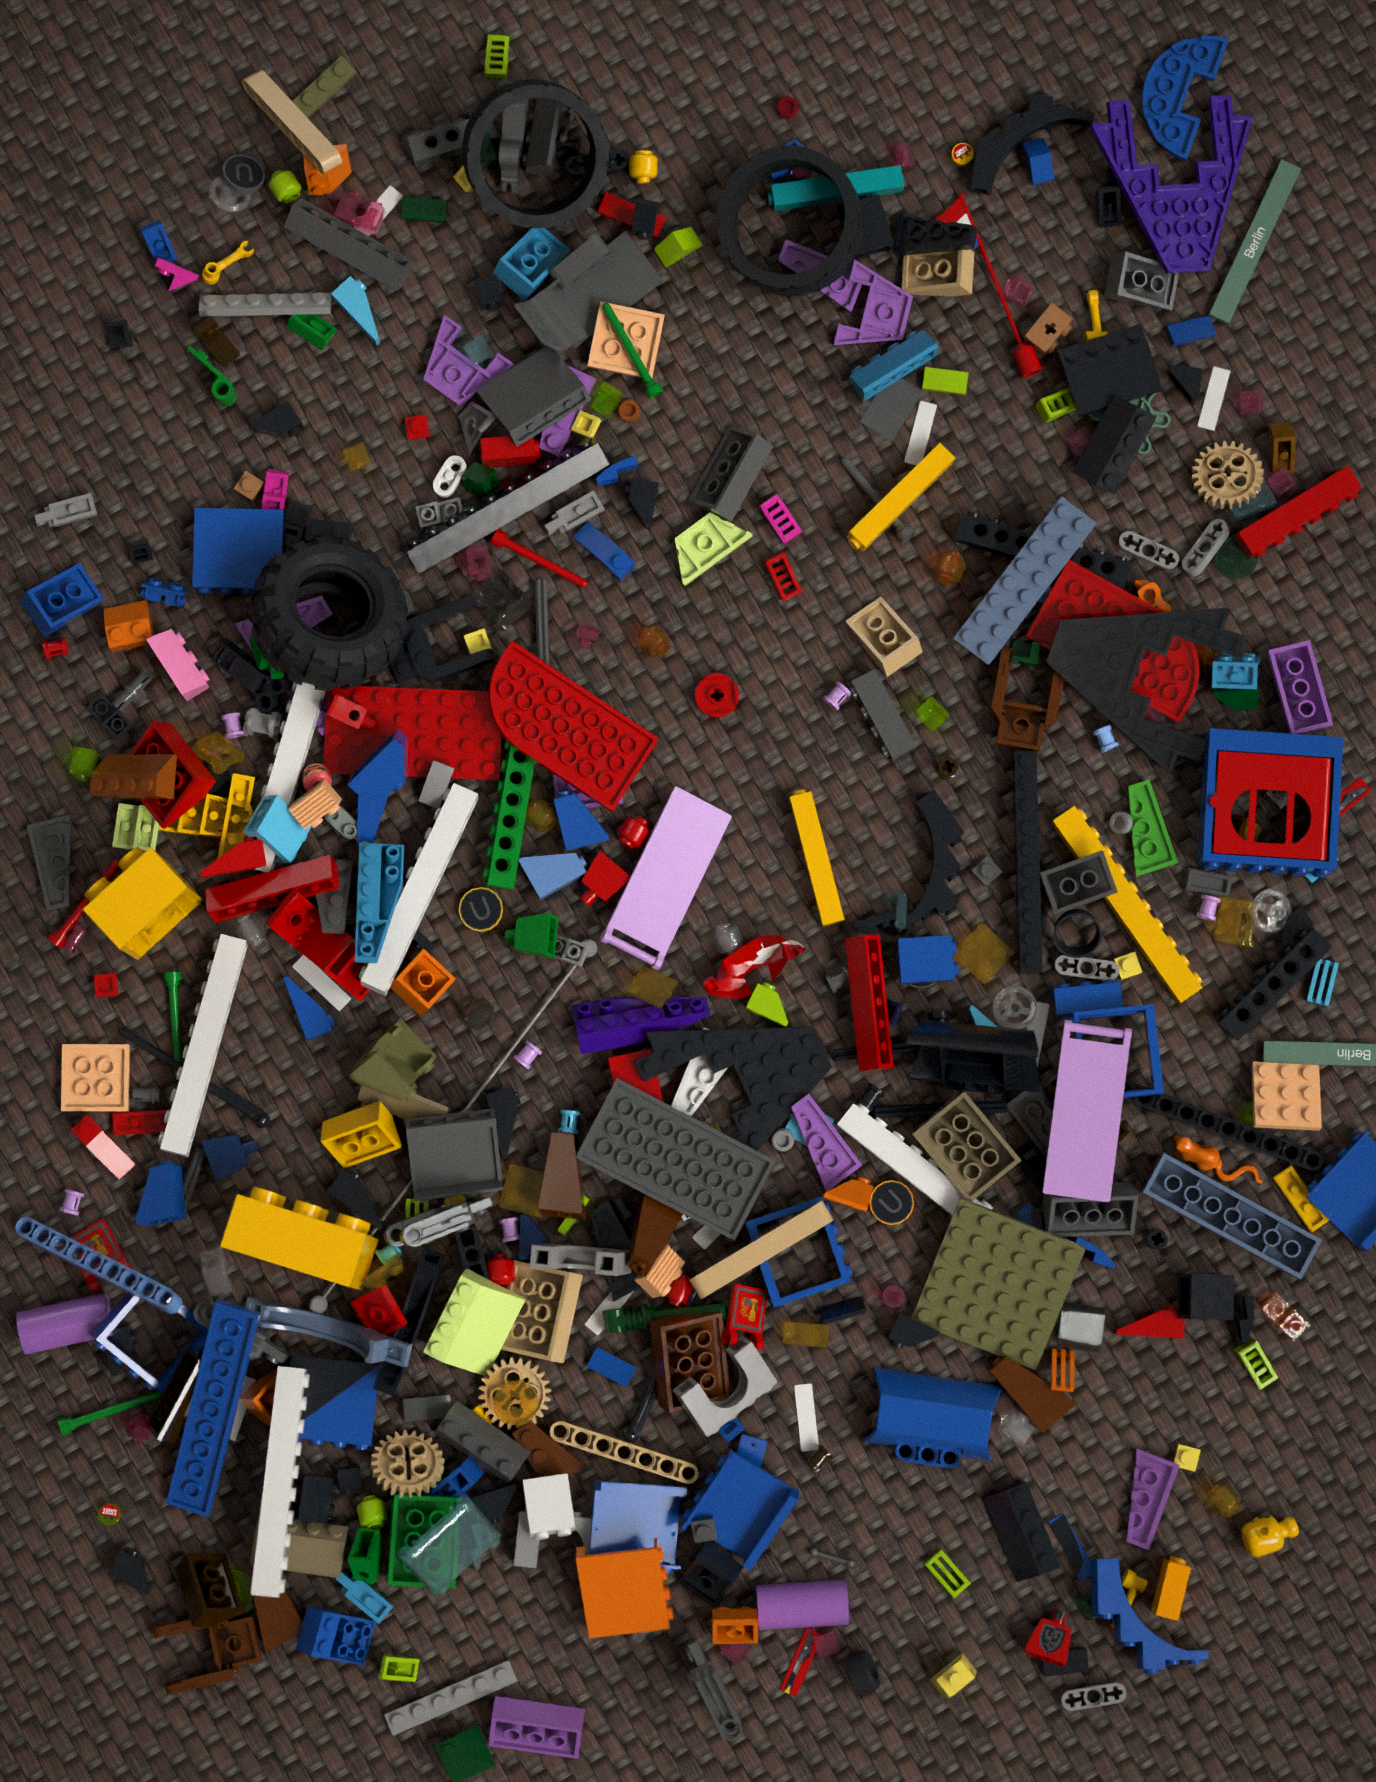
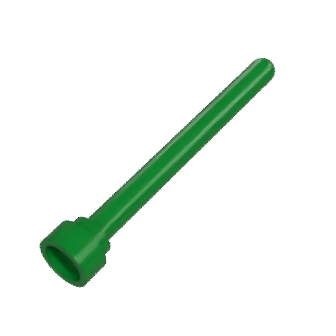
M604 303L602 305L604 313L645 383L644 388L646 390L644 392L648 399L656 397L664 391L656 380H652L611 305Z
M181 972L163 973V982H166L169 991L173 1059L182 1064L177 985L181 981ZM174 1070V1076H175V1077H177V1071H176V1070Z
M156 1390L73 1419L72 1417L67 1418V1416L59 1418L57 1420L62 1436L71 1434L77 1426L161 1399L163 1393Z

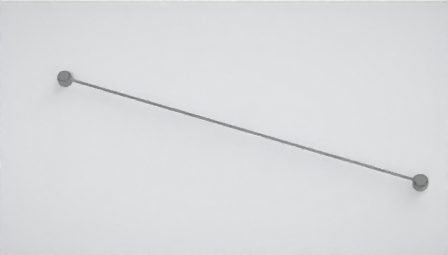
M591 939L581 942L590 946L586 957H593L597 952L596 943ZM577 965L572 966L463 1112H467ZM412 1179L409 1181V1183L406 1185V1187L403 1189V1191L400 1193V1195L397 1197V1199L394 1201V1203L391 1205L388 1211L384 1214V1216L382 1217L383 1220L386 1219V1217L389 1215V1213L392 1211L395 1205L399 1202V1200L411 1186ZM375 1226V1228L372 1230L369 1236L372 1237L374 1233L377 1231L378 1227ZM335 1282L331 1284L323 1296H314L310 1300L309 1307L312 1312L323 1313L328 1307L326 1297L336 1285Z

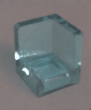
M481 335L463 346L465 355L469 357L474 366L479 365L488 358L490 361L494 358L493 352Z

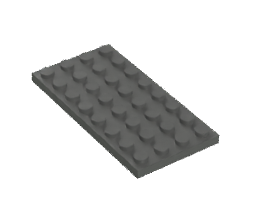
M618 1078L613 1084L575 1157L734 1241L776 1160Z

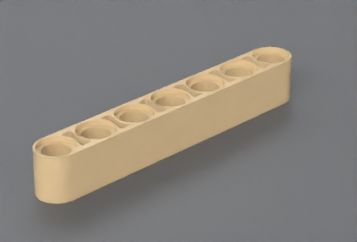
M259 70L242 80L246 93L321 174L342 164V159L337 149L263 70Z
M821 1201L690 1279V1282L700 1299L832 1222L834 1219L824 1202Z
M557 1421L550 1428V1435L557 1442L683 1483L690 1484L698 1478V1468L691 1462L565 1421ZM557 1425L565 1426L567 1433L564 1437H557L554 1434V1428ZM578 1432L587 1434L588 1441L585 1444H578L576 1442L575 1435ZM606 1439L609 1442V1449L606 1451L598 1450L596 1446L597 1441ZM621 1446L630 1448L631 1454L628 1458H621L618 1455V1449ZM642 1453H649L652 1456V1462L649 1465L640 1463L639 1457ZM664 1460H670L674 1468L670 1472H664L660 1467L661 1463ZM685 1467H692L695 1470V1475L692 1479H685L682 1476V1471Z

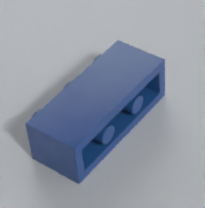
M1112 979L1103 980L1101 984L1092 985V982L1079 983V986L1070 987V984H1060L1052 992L1055 1019L1072 1017L1073 1012L1123 1007L1120 982L1114 983Z

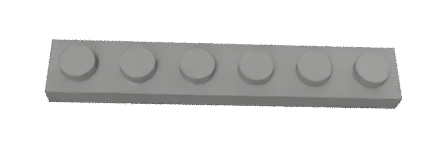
M331 293L200 295L199 316L331 314L332 298Z
M507 1660L384 1714L394 1736L513 1684L518 1679L510 1660Z

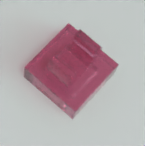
M580 624L576 636L582 637L580 647L589 649L592 640L598 641L601 629Z

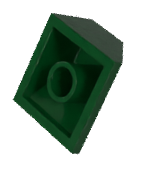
M1206 666V671L1212 687L1213 666ZM1258 685L1257 689L1212 688L1214 697L1235 711L1258 709Z
M478 1724L444 1738L435 1744L442 1764L452 1782H461L496 1766Z

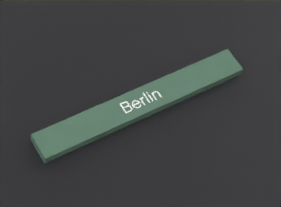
M1284 160L1280 161L1208 316L1227 325L1230 323L1301 168Z
M1263 1041V1062L1376 1067V1044Z

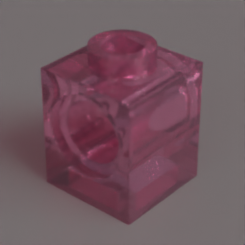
M488 546L466 549L471 579L475 578V581L487 580L488 576L492 575ZM476 560H484L486 562L485 567L476 569L473 566Z

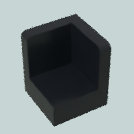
M127 319L105 323L112 350L133 347L131 329Z

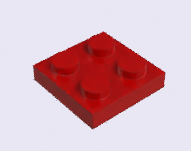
M386 1284L350 1302L364 1327L377 1330L379 1334H389L408 1323Z

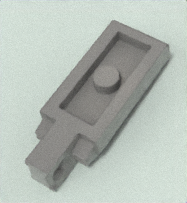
M591 491L556 511L552 515L553 521L546 524L545 529L549 535L558 530L562 534L600 514L605 509L596 493Z
M91 493L48 504L49 506L44 508V513L34 515L38 526L49 524V527H57L97 516L98 514Z

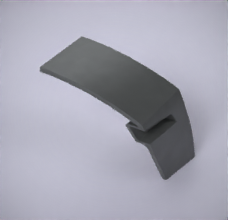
M624 231L608 245L605 244L599 234H595L549 272L550 276L554 279L551 285L532 299L516 303L514 307L544 345L555 350L566 351L571 346L573 349L577 348L594 335L600 302L631 307L664 280L627 231Z

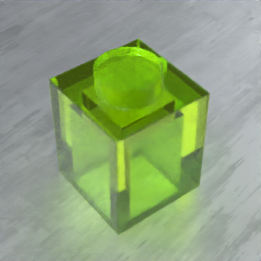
M74 746L69 773L75 776L74 779L87 781L88 778H91V773L97 767L99 753L96 750Z

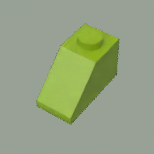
M765 982L762 985L757 984L746 1009L780 1026L786 1027L788 1020L779 995L774 991L775 987Z

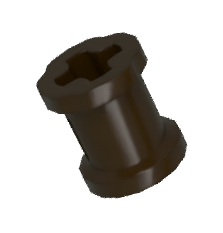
M951 757L943 758L937 767L939 776L944 779L954 777L958 770V763ZM945 763L948 766H953L951 773H948L947 770L943 771L942 768H944Z
M819 1444L818 1449L809 1458L806 1457L804 1460L816 1472L820 1473V1468L829 1459L832 1460L834 1457Z

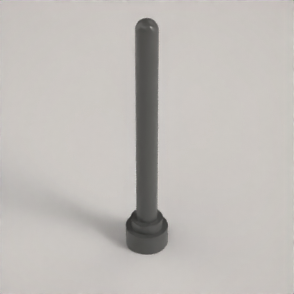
M842 457L841 464L877 505L882 500L880 495L849 458ZM899 518L892 523L897 529V537L902 543L906 542L916 533L910 525L903 524Z

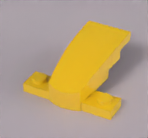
M233 773L228 799L207 793L205 798L167 828L163 829L159 825V831L221 838L218 858H220L233 847L243 842V838L248 837L243 831L253 815L250 802L255 777Z

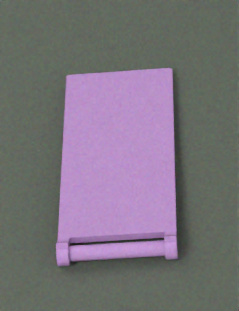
M674 787L619 902L600 936V941L605 944L610 943L651 964V967L655 970H659L732 816L681 788ZM613 929L659 951L658 954L654 957L613 936Z
M1064 1020L1043 1185L1044 1194L1110 1202L1132 1035L1131 1028L1122 1030L1072 1023V1020ZM1070 1032L1122 1038L1123 1045L1070 1038Z

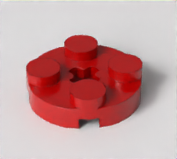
M714 673L707 675L700 681L695 691V701L697 707L704 715L712 718H722L735 710L739 701V690L735 682L728 678V676ZM714 690H719V693L724 696L720 698L719 702L711 698Z

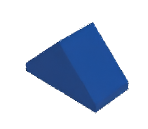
M1044 138L1022 143L1032 184L1037 185L1053 181L1054 172L1051 152Z

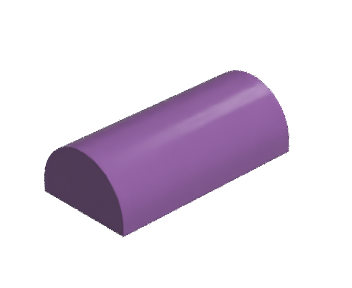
M1310 640L1268 650L1267 655L1289 734L1305 735L1332 726L1331 714Z
M107 1293L17 1312V1329L24 1354L94 1340L95 1338L91 1333L111 1312Z
M846 1579L756 1584L759 1630L849 1625Z

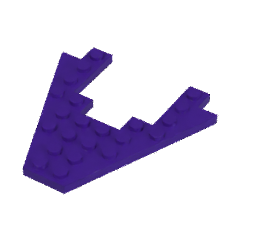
M1231 95L1210 96L1207 98L1214 161L1195 163L1197 184L1160 186L1157 164L1137 165L1130 100L1108 101L1106 103L1108 123H1095L1089 126L1166 274L1207 272L1211 268L1252 122V116L1233 117Z

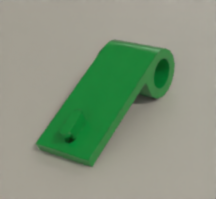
M189 346L187 349L191 357L217 379L211 388L217 403L223 407L233 405L237 399V393L232 383L206 360L208 358L207 354L200 348L197 352Z

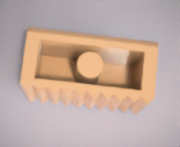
M323 779L294 801L288 810L303 829H307L309 826L315 828L323 821L321 817L327 813L331 816L340 808L339 803L342 798L327 780Z
M665 1245L648 1275L644 1277L638 1274L634 1280L652 1298L663 1297L671 1290L669 1286L671 1282L682 1274L681 1268L685 1261L669 1245Z

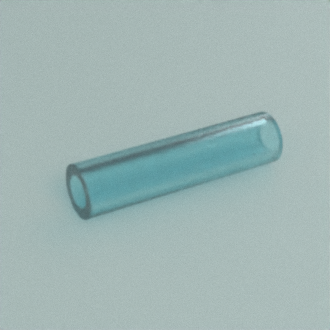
M905 893L897 895L895 926L898 928L906 926L908 896Z

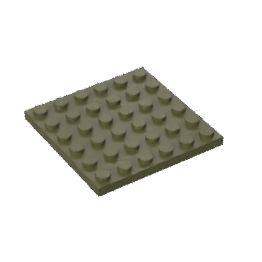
M960 1197L911 1319L942 1334L1003 1358L1007 1356L1018 1364L1036 1370L1086 1246Z

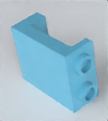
M278 795L263 796L243 832L248 837H258L277 855L275 859L277 863H291L296 858L300 846L306 840L311 826L303 829L300 823L297 822V819L289 812V806Z

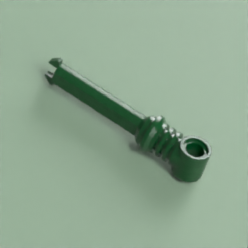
M725 1299V1303L665 1309H654L651 1306L648 1307L647 1304H643L642 1307H638V1310L633 1308L632 1311L630 1308H627V1311L624 1308L603 1310L604 1332H625L627 1328L629 1331H632L633 1328L638 1330V1327H640V1330L649 1332L650 1320L683 1314L722 1312V1318L726 1319L727 1322L726 1306H730V1301Z

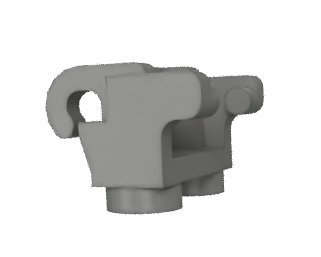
M249 708L243 727L244 736L248 737V735H253L254 732L268 734L270 739H274V742H279L282 714L278 712H271L270 715L262 714L256 708Z

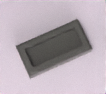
M1189 868L1185 891L1228 899L1233 876Z

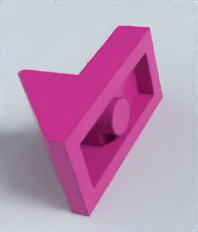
M160 257L156 260L155 266L158 267V272L166 276H170L171 273L175 274L168 291L198 279L199 274Z

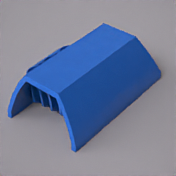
M873 1367V1373L880 1394L875 1430L869 1436L863 1437V1442L895 1447L896 1457L904 1462L944 1468L956 1467L960 1462V1457L992 1461V1456L988 1449V1440L993 1410L1002 1391V1386ZM902 1445L910 1446L911 1453L909 1456H900L899 1448ZM923 1449H932L933 1457L930 1460L922 1459L921 1453ZM948 1451H952L955 1454V1461L951 1464L945 1463L943 1459L944 1454Z

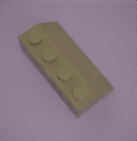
M363 1085L357 1098L358 1101L362 1102L361 1107L381 1101L392 1114L393 1119L395 1116L403 1119V1124H405V1119L450 1114L451 1111L449 1107L417 1094L409 1101L405 1099L399 1101Z
M260 1514L255 1529L250 1566H254ZM293 1519V1523L288 1524L287 1533L291 1534L290 1547L285 1549V1556H288V1567L285 1571L340 1578L347 1548L348 1527L325 1523L301 1522Z

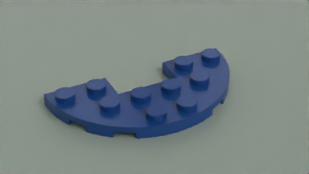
M1201 36L1199 38L1185 39L1172 45L1153 63L1143 86L1142 110L1150 133L1164 150L1185 162L1201 119L1181 113V109L1193 75L1214 82L1229 40L1223 37Z

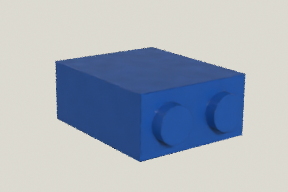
M952 935L897 939L900 985L954 981L955 976H958V964L953 962V954L957 953L956 940H952Z

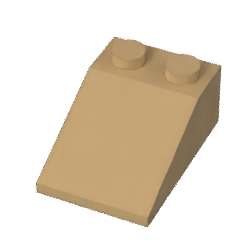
M969 249L904 256L902 290L910 295L961 296L972 294L974 252Z
M881 596L845 621L871 659L887 677L923 652L918 637Z

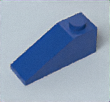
M587 522L573 536L620 583L636 567L635 562L620 547L590 522Z
M288 976L283 977L306 1040L311 1041L332 1033V1026H335L331 1013L327 1014L318 1003Z
M469 1456L441 1479L435 1488L432 1487L428 1494L459 1497L478 1481L484 1474V1471Z

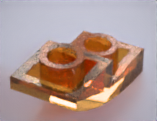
M1273 1292L1259 1306L1263 1313L1293 1341L1309 1326L1276 1292Z

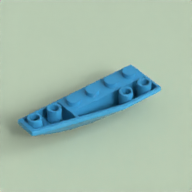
M359 843L355 962L378 963L403 886L404 845Z

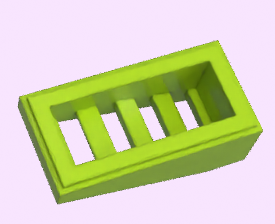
M488 35L485 78L507 79L510 36ZM492 41L505 42L504 46L492 45ZM504 50V53H491V51ZM491 57L503 58V61H493ZM498 65L502 66V69L490 68V66Z
M1067 388L1041 398L1036 403V408L1044 423L1076 410ZM1061 397H1064L1068 405L1067 407L1065 406ZM1053 401H1056V403H1057V405H1058V407H1059V410H1057V408H1056V406H1055V404H1054Z
M1250 1338L1247 1342L1234 1349L1259 1390L1278 1379L1257 1340ZM1257 1355L1259 1356L1258 1359H1256L1252 1363H1249V1360L1253 1359ZM1262 1363L1264 1364V1366L1256 1371L1253 1370ZM1266 1371L1269 1372L1268 1375L1259 1380L1258 1376Z

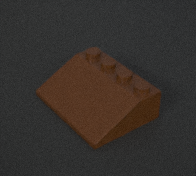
M722 1312L671 1315L650 1320L658 1406L669 1413L683 1410L684 1407L672 1390L689 1377L699 1383L711 1401L723 1400L730 1396L725 1344L721 1342L724 1333Z

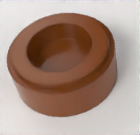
M633 400L623 401L618 408L620 419L627 423L636 421L640 415L639 405Z

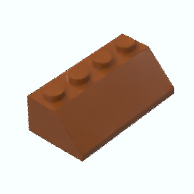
M108 754L91 773L89 796L106 799H174L177 755Z

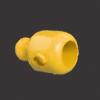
M1269 1515L1260 1519L1255 1517L1252 1522L1242 1527L1241 1534L1248 1553L1252 1557L1258 1558L1280 1550L1284 1545V1538L1296 1537L1299 1534V1529L1293 1517H1286L1282 1522L1278 1523L1273 1516Z

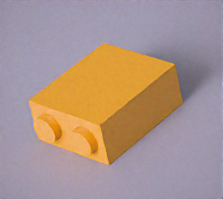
M1170 1556L1169 1560L1163 1559L1151 1612L1155 1615L1178 1621L1191 1567L1186 1565L1185 1560Z

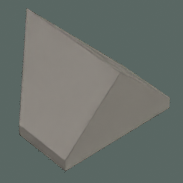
M473 401L457 417L461 422L469 456L481 443V438H485L497 424V418L493 413Z

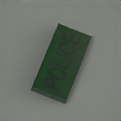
M403 196L401 219L445 223L447 200Z

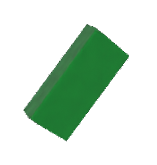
M316 314L292 315L287 324L288 329L320 350L327 346L337 331V328Z

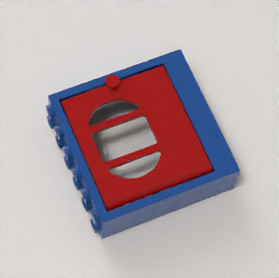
M1210 728L1204 734L1206 743L1203 749L1197 865L1203 866L1204 870H1216V868L1225 867V871L1237 872L1238 869L1243 868L1247 869L1248 873H1260V871L1269 870V874L1281 875L1282 872L1286 871L1291 872L1292 876H1304V874L1313 873V877L1325 878L1337 870L1343 737ZM1217 750H1219V751H1218V765H1217L1216 795H1214V789H1215V771H1216V753H1217ZM1249 790L1247 840H1244L1233 827L1231 810L1237 797L1244 791ZM1257 790L1287 792L1284 844L1254 841ZM1295 793H1297L1308 805L1310 826L1305 836L1294 844L1292 843ZM1213 808H1215L1213 853L1219 854H1211Z

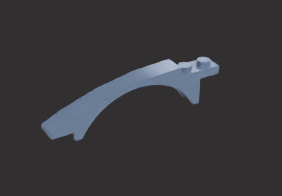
M247 1297L245 1308L261 1313L258 1323L259 1327L294 1331L324 1338L353 1349L362 1355L365 1362L368 1363L387 1361L402 1367H406L409 1364L413 1344L379 1334L377 1330L338 1318L267 1300Z

